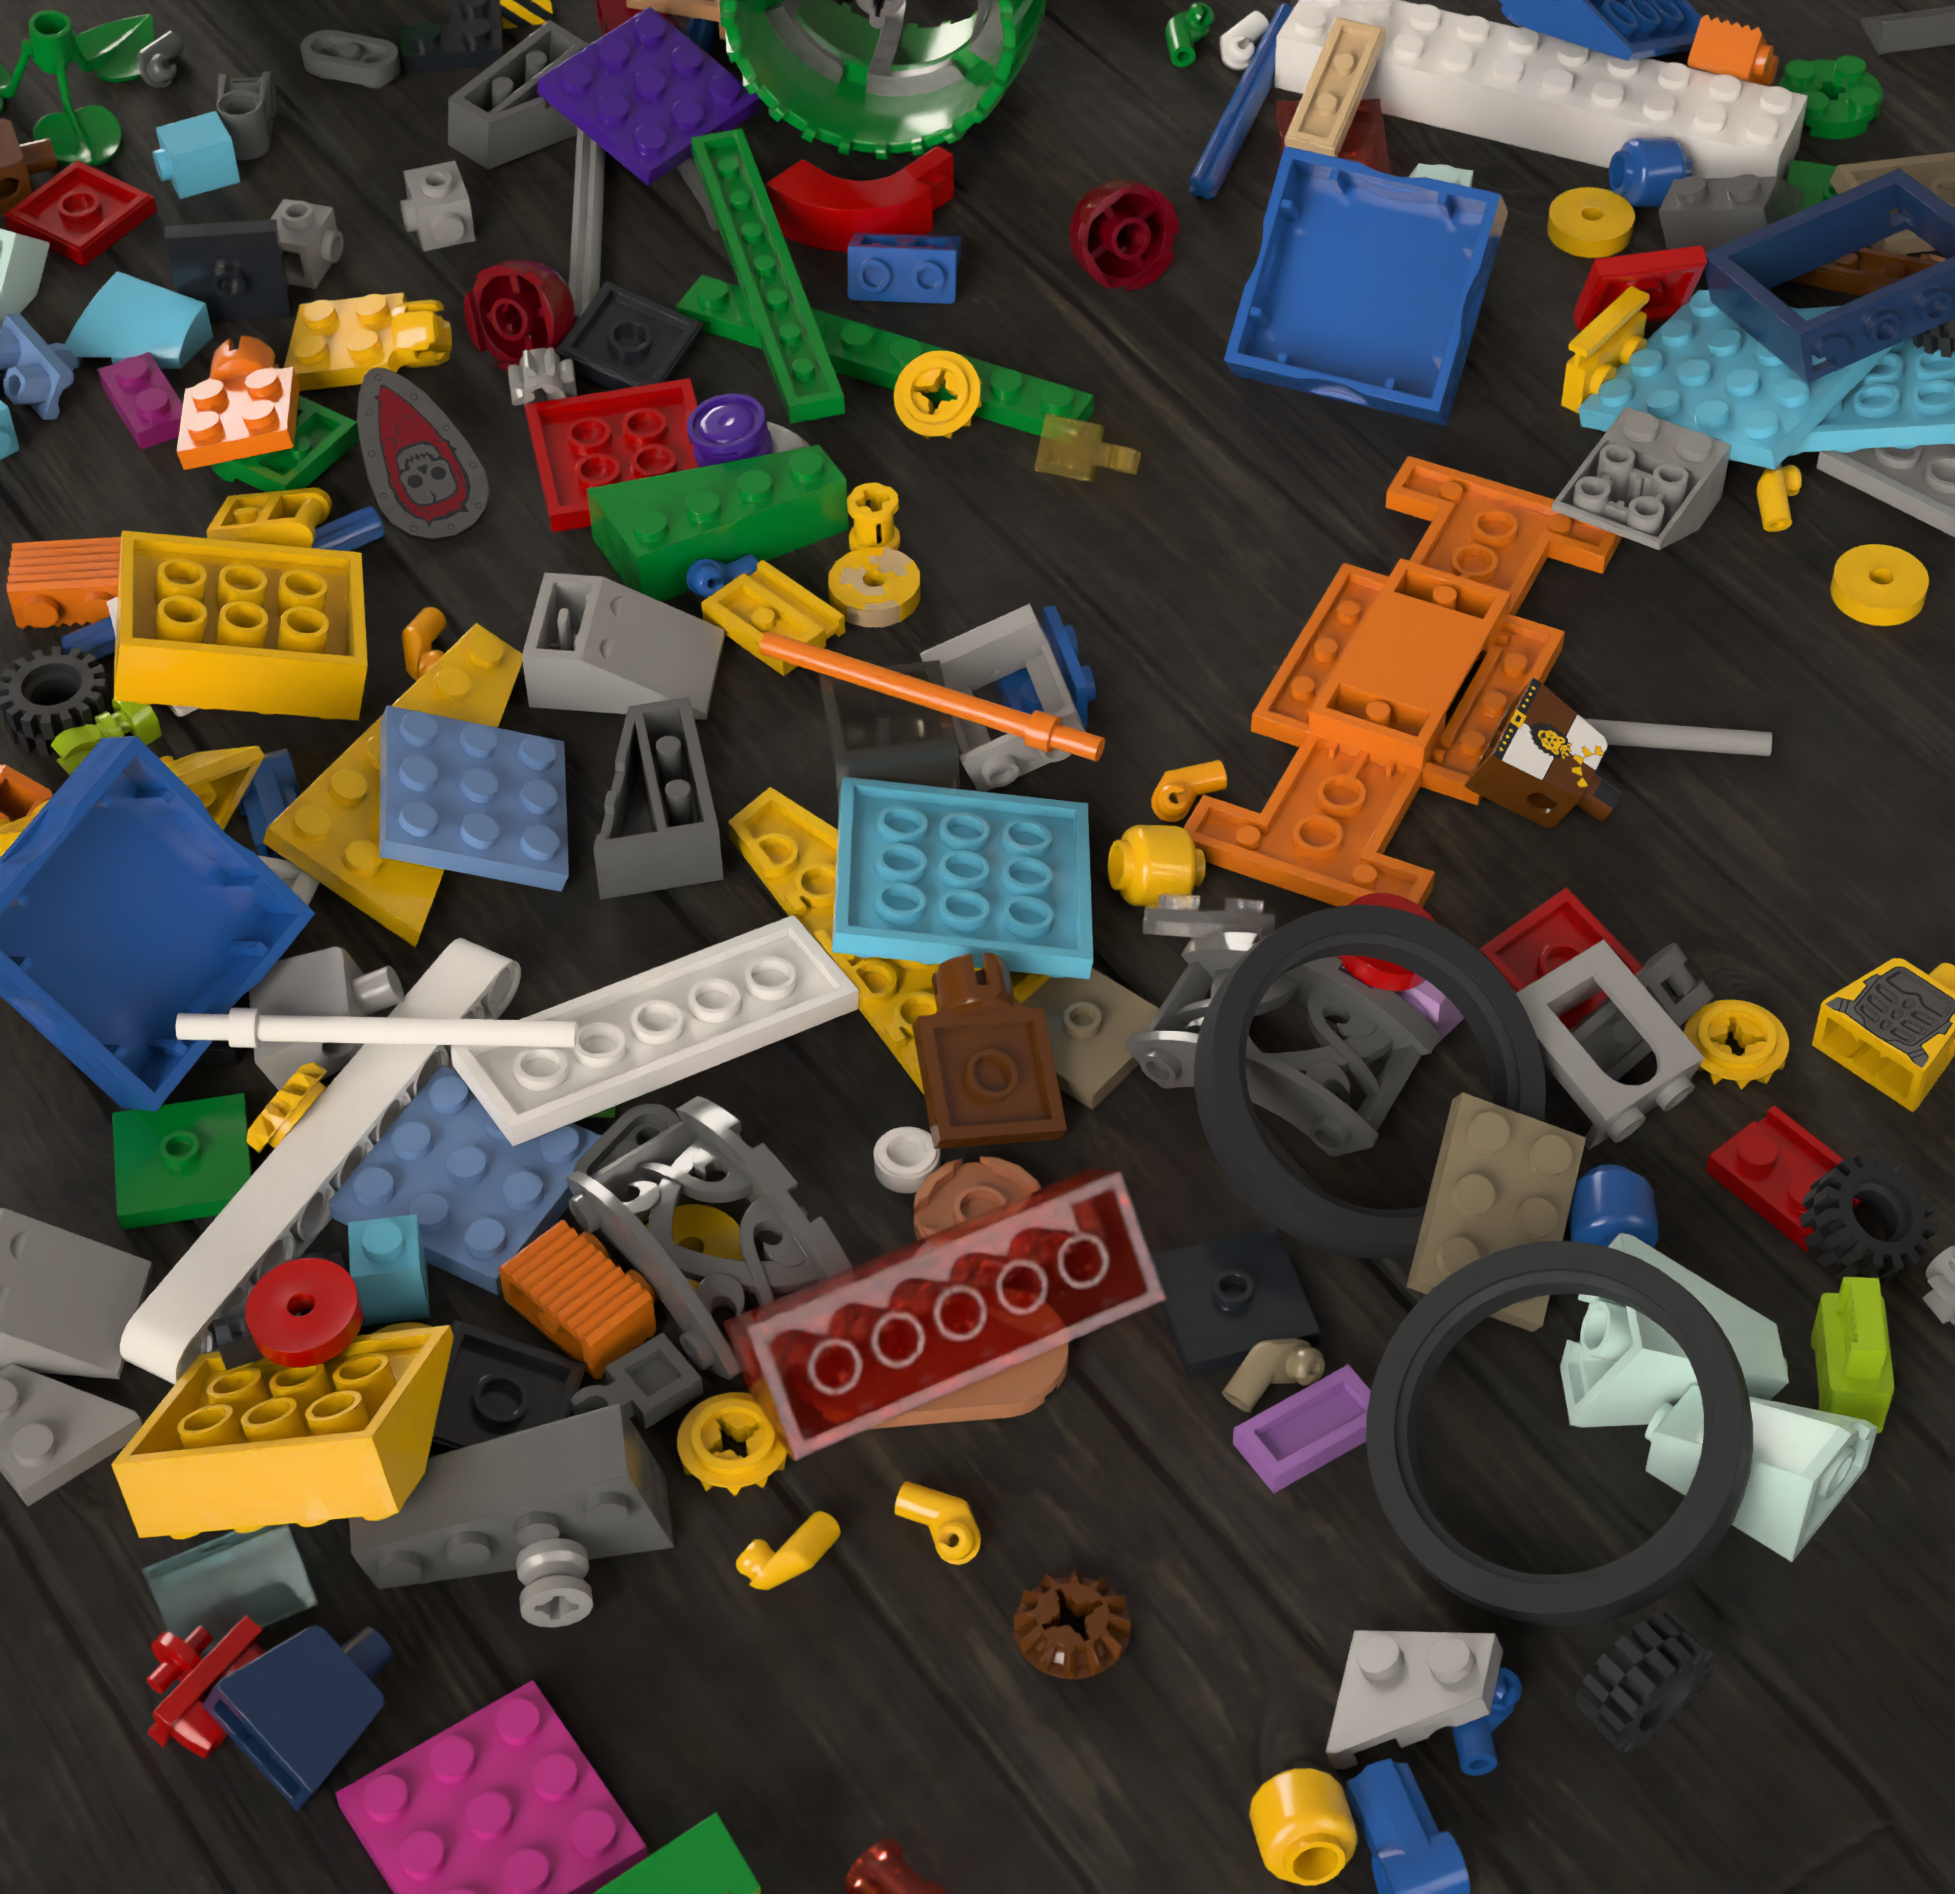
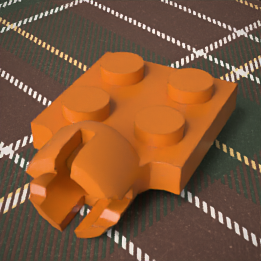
M241 336L239 349L233 350L234 343L231 338L226 340L214 353L210 378L194 387L185 389L177 454L184 470L294 448L300 383L294 367L279 369V364H274L275 354L272 348L260 339Z

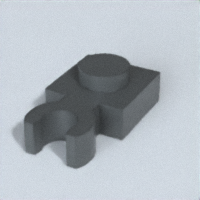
M662 1332L605 1366L607 1386L592 1385L579 1390L570 1401L573 1416L620 1403L629 1418L635 1416L643 1427L647 1429L703 1395L704 1392L702 1377Z

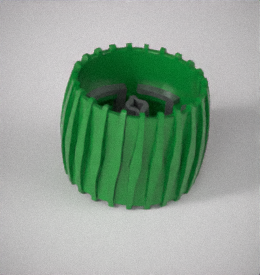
M719 0L721 26L726 29V50L731 62H736L741 70L743 85L748 93L751 95L756 92L769 106V115L778 122L783 118L786 122L802 131L801 138L811 143L813 138L838 146V153L849 156L851 151L854 150L876 153V159L888 160L892 153L912 151L914 156L926 154L932 146L944 141L952 144L960 140L975 122L980 124L988 117L1022 70L1035 42L1045 13L1047 0H977L978 10L973 12L971 18L956 23L953 20L943 21L940 27L920 28L919 23H909L907 28H905L909 0H856L859 7L869 14V19L851 12V5L845 2L839 5L833 0Z

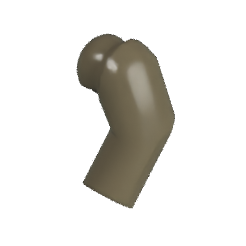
M1297 1338L1263 1340L1251 1349L1222 1391V1394L1230 1403L1250 1413L1270 1384L1299 1382L1301 1385H1312L1317 1382L1324 1372V1357L1320 1351L1312 1348L1305 1340Z

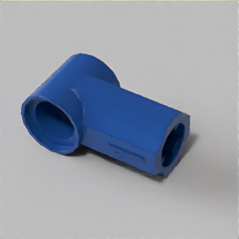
M287 748L264 753L265 757L237 807L241 817L245 815L247 817L248 827L258 855L287 860L263 843L267 827L300 796L292 761Z
M1391 1758L1367 1765L1359 1775L1347 1781L1346 1796L1373 1854L1372 1871L1378 1894H1470L1469 1877L1460 1849L1449 1832L1443 1831L1439 1833L1408 1763H1396Z

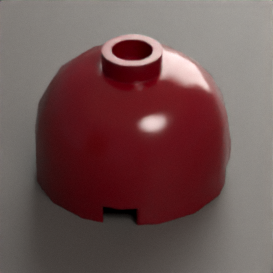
M1130 179L1107 180L1090 189L1077 203L1069 225V245L1079 266L1102 286L1111 289L1126 286L1125 289L1128 291L1139 290L1157 280L1171 264L1175 254L1171 247L1174 242V233L1179 235V221L1173 205L1160 191L1153 187Z
M512 259L480 271L475 277L478 279L475 282L474 288L467 291L464 300L465 323L474 345L480 352L488 350L494 358L502 360V362L495 363L494 365L504 371H508L509 365L520 366V360L525 350L530 351L536 348L548 349L551 347L555 352L576 323V306L569 286L558 272L534 260Z

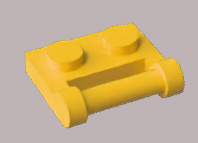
M319 488L227 496L206 530L207 538L311 548L316 539L315 527L327 519L332 509V501L330 496Z

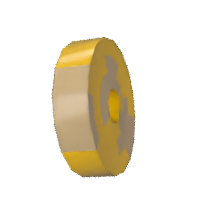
M865 547L851 551L838 559L829 571V603L834 609L845 616V621L858 626L886 627L900 623L914 613L921 601L920 571L914 560L897 550L886 547Z

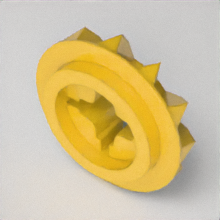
M950 351L928 352L912 360L899 375L894 389L895 409L899 418L909 430L922 435L926 439L937 436L951 438L954 431L962 426L971 425V417L977 407L982 406L980 398L982 382L971 363L961 355ZM944 381H946V390L950 395L956 397L957 400L941 401L938 409H935L933 413L934 405L922 393L938 392L941 384H944Z
M1742 1000L1714 1001L1704 1005L1690 1017L1684 1028L1686 1037L1704 1056L1702 1063L1696 1071L1706 1070L1709 1072L1714 1085L1723 1078L1735 1080L1741 1090L1750 1080H1757L1767 1084L1774 1071L1784 1068L1789 1050L1787 1032L1778 1018L1761 1006ZM1729 1031H1733V1037L1738 1041L1740 1048H1745L1742 1056L1732 1054L1730 1046L1725 1045Z
M315 1062L301 1065L247 1131L246 1142L258 1153L268 1144L275 1149L326 1090L327 1087L320 1083V1081L327 1073V1070Z
M742 1392L719 1394L699 1403L684 1418L677 1436L678 1453L685 1474L698 1478L706 1492L717 1486L727 1488L734 1496L737 1495L741 1487L756 1484L764 1489L768 1477L775 1470H784L786 1455L791 1446L788 1423L781 1411L762 1397ZM721 1430L725 1432L727 1437L732 1436L738 1443L746 1441L747 1457L737 1456L732 1450L723 1451Z

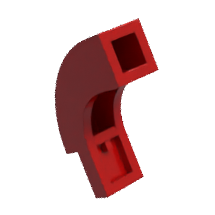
M936 146L899 172L885 178L869 181L841 179L824 172L803 159L767 182L766 192L784 236L817 249L848 252V245L854 233L926 235L933 231L932 212L954 197L953 154Z

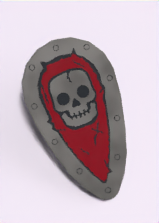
M378 367L369 370L364 376L359 392L357 424L366 475L379 512L393 529L410 539L435 543L453 540L472 530L486 511L490 489L485 469L471 446L433 400L408 379L387 368Z

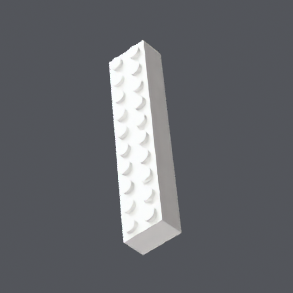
M1299 0L1276 39L1274 87L1304 94L1336 17L1386 28V41L1358 108L1609 168L1613 154L1619 151L1629 139L1635 137H1670L1680 143L1685 156L1691 159L1693 176L1709 179L1735 178L1740 175L1750 174L1756 177H1780L1784 180L1790 166V161L1793 160L1799 148L1808 99L1807 95L1790 92L1783 87H1768L1739 80L1731 75H1717L1688 68L1680 63H1666L1649 58L1626 61L1524 27H1512L1487 21L1480 16H1465L1440 10L1432 5H1418L1401 0Z

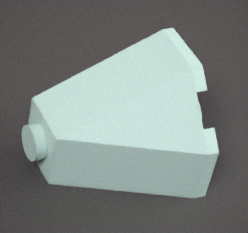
M1620 1233L1608 1246L1609 1248L1638 1257L1660 1269L1686 1288L1705 1306L1720 1325L1734 1349L1743 1371L1749 1396L1771 1400L1789 1382L1787 1362L1783 1356L1776 1323L1632 1235ZM1579 1294L1578 1300L1589 1303L1581 1327L1580 1341L1567 1340L1560 1365L1570 1425L1578 1427L1646 1425L1650 1423L1657 1410L1664 1403L1668 1402L1675 1406L1692 1385L1698 1386L1697 1378L1686 1354L1662 1327L1642 1313L1621 1303L1597 1296Z
M1692 1385L1675 1406L1668 1402L1664 1403L1651 1419L1645 1432V1438L1651 1441L1645 1471L1683 1495H1686L1690 1488L1702 1451L1704 1413L1699 1386ZM1749 1396L1753 1420L1752 1463L1744 1498L1732 1525L1793 1562L1867 1468L1878 1427L1863 1419Z

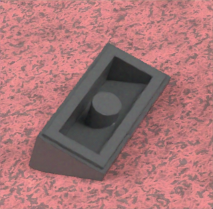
M1955 6L1862 18L1861 26L1878 54L1955 44Z

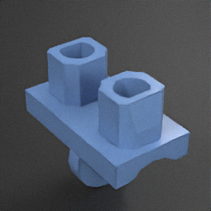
M8 314L0 331V371L5 376L3 381L4 393L14 405L30 404L43 420L57 419L60 412L58 407L59 397L63 390L70 387L74 382L72 371L76 363L75 355L62 343L48 345L21 314Z

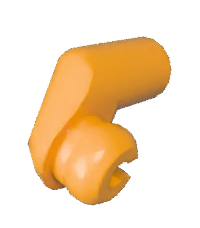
M434 607L424 608L402 632L406 671L416 681L445 654L440 650L431 651L432 642L446 627L445 616Z
M1216 760L1166 771L1151 797V807L1154 813L1164 821L1177 822L1188 814L1197 795L1226 789L1227 778L1222 762Z

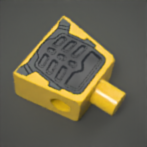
M1892 958L1821 1003L1812 1046L1913 1113L1955 1056V966L1949 963H1942L1928 975L1904 959Z

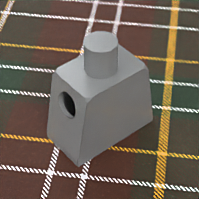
M332 947L278 960L261 982L249 990L250 1008H259L261 1015L374 1017L375 1012L403 1002L404 993L401 982L391 966L364 974L345 949ZM260 1041L259 1047L254 1048V1057L258 1067L274 1086L280 1090L299 1067L304 1064L315 1062L327 1070L322 1080L342 1070L365 1043Z

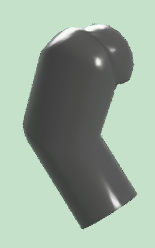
M168 31L137 53V64L142 79L146 84L154 88H164L172 83L177 67L175 63L170 66L169 62L184 51V43L177 33Z

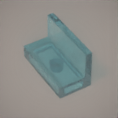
M288 1524L269 1525L249 1533L233 1531L141 1569L150 1594L159 1608L167 1632H171L184 1640L197 1626H201L211 1634L214 1641L203 1652L215 1648L245 1615L259 1627L263 1628L318 1604Z

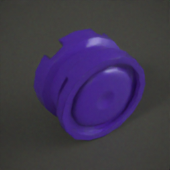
M729 393L704 401L692 411L687 421V432L690 443L694 445V457L698 468L773 454L772 437L767 427L764 408L757 399L746 394Z

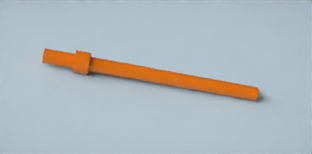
M770 631L763 635L760 643V653L762 655L1024 738L1026 746L1047 753H1051L1055 748L1097 762L1101 758L1105 747V738L1062 725L1060 717L1039 710H1035L1032 715Z

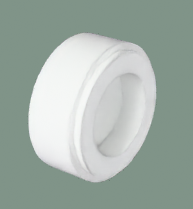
M899 1127L890 1130L880 1137L874 1148V1169L877 1179L883 1186L898 1193L918 1192L926 1177L941 1167L940 1149H934L931 1134L920 1128Z

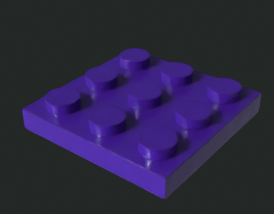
M651 7L646 8L539 77L537 93L647 186L692 157L691 137L732 130L758 112L760 97L757 94L753 93L750 95L739 79Z

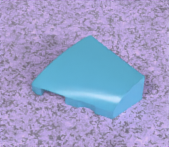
M117 271L86 307L64 345L75 355V368H79L83 357H111L112 363L115 364L125 358L150 352L160 369H181L213 338L206 303Z

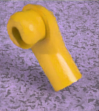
M1779 464L1775 470L1765 468L1757 483V499L1765 531L1778 532L1792 525L1787 496L1797 495L1802 485L1801 472L1794 465L1782 467Z
M905 1481L896 1499L895 1515L927 1525L938 1554L948 1563L961 1565L973 1559L980 1548L981 1534L969 1504L961 1498Z
M822 1511L815 1512L776 1553L764 1540L755 1539L736 1560V1568L742 1575L752 1580L749 1586L760 1590H770L810 1570L838 1540L841 1534L840 1527L837 1521L828 1513Z

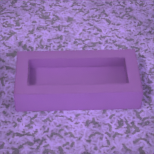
M1348 1364L1236 1426L1233 1432V1445L1274 1494L1366 1442L1367 1410L1371 1390Z

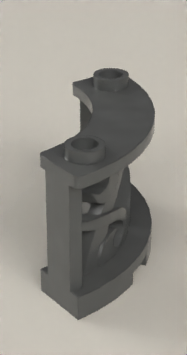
M1247 932L1210 933L1193 937L1181 954L1188 963V966L1145 1032L1132 1034L1124 1045L1126 1050L1140 1064L1145 1075L1155 1081L1160 1087L1164 1089L1195 1087L1194 1062L1196 1044L1208 1006L1232 967L1253 945L1259 942L1258 934ZM1335 956L1316 959L1302 964L1279 977L1265 993L1254 1015L1271 1012L1286 1003L1307 1010L1309 1029L1321 1047L1296 1052L1262 1053L1248 1036L1245 1057L1246 1078L1251 1102L1266 1108L1297 1127L1318 1147L1332 1157L1369 1149L1374 1146L1379 1137L1377 1130L1422 1055L1430 1054L1441 1037V1034L1422 1014L1394 991L1375 987L1371 989L1355 978L1341 972L1340 968L1343 961ZM1325 1019L1336 1024V1033L1326 1023ZM1380 1059L1385 1066L1377 1079H1375L1367 1065ZM1345 1072L1355 1080L1366 1094V1098L1357 1113L1349 1107L1350 1083ZM1332 1092L1339 1094L1344 1101H1342Z
M696 1096L675 1109L681 1120L677 1124L591 1176L576 1171L566 1177V1182L574 1197L568 1200V1204L579 1226L589 1234L593 1233L618 1250L656 1292L683 1332L679 1337L680 1343L691 1363L700 1371L706 1370L730 1380L741 1373V1369L838 1306L843 1308L849 1306L866 1295V1292L842 1247L822 1216L809 1222L807 1211L803 1206L799 1207L789 1194L797 1188L798 1183L764 1143L759 1144L755 1148L748 1146L739 1134L742 1131L741 1123L735 1116L710 1100ZM711 1172H716L724 1177V1179L718 1182L706 1181V1176ZM681 1193L695 1200L710 1203L732 1202L745 1197L752 1203L746 1210L740 1225V1253L742 1261L706 1255L673 1243V1219ZM631 1197L636 1198V1199L633 1200V1201L625 1202L626 1200L630 1199ZM649 1219V1228L647 1229L642 1222ZM761 1231H773L780 1238L781 1242L777 1245H769L764 1242L766 1261H760L755 1248L754 1238ZM686 1278L700 1282L696 1292ZM811 1289L813 1294L776 1316L773 1294ZM744 1292L755 1293L766 1324L733 1345H730L712 1319L711 1313L720 1306L730 1308L736 1316L738 1329L745 1315Z

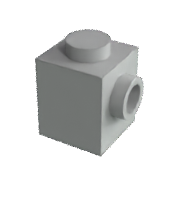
M456 161L403 171L408 199L400 201L402 216L407 232H417L423 251L475 241L470 200Z
M283 199L270 220L276 219L288 284L316 289L332 263H336L340 259L343 250V236L340 231H337L334 208L311 204L305 201Z

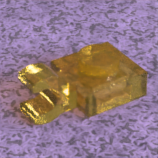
M1046 414L1034 470L1093 483L1096 466L1136 475L1141 452L1128 447L1101 443L1104 431L1102 425Z

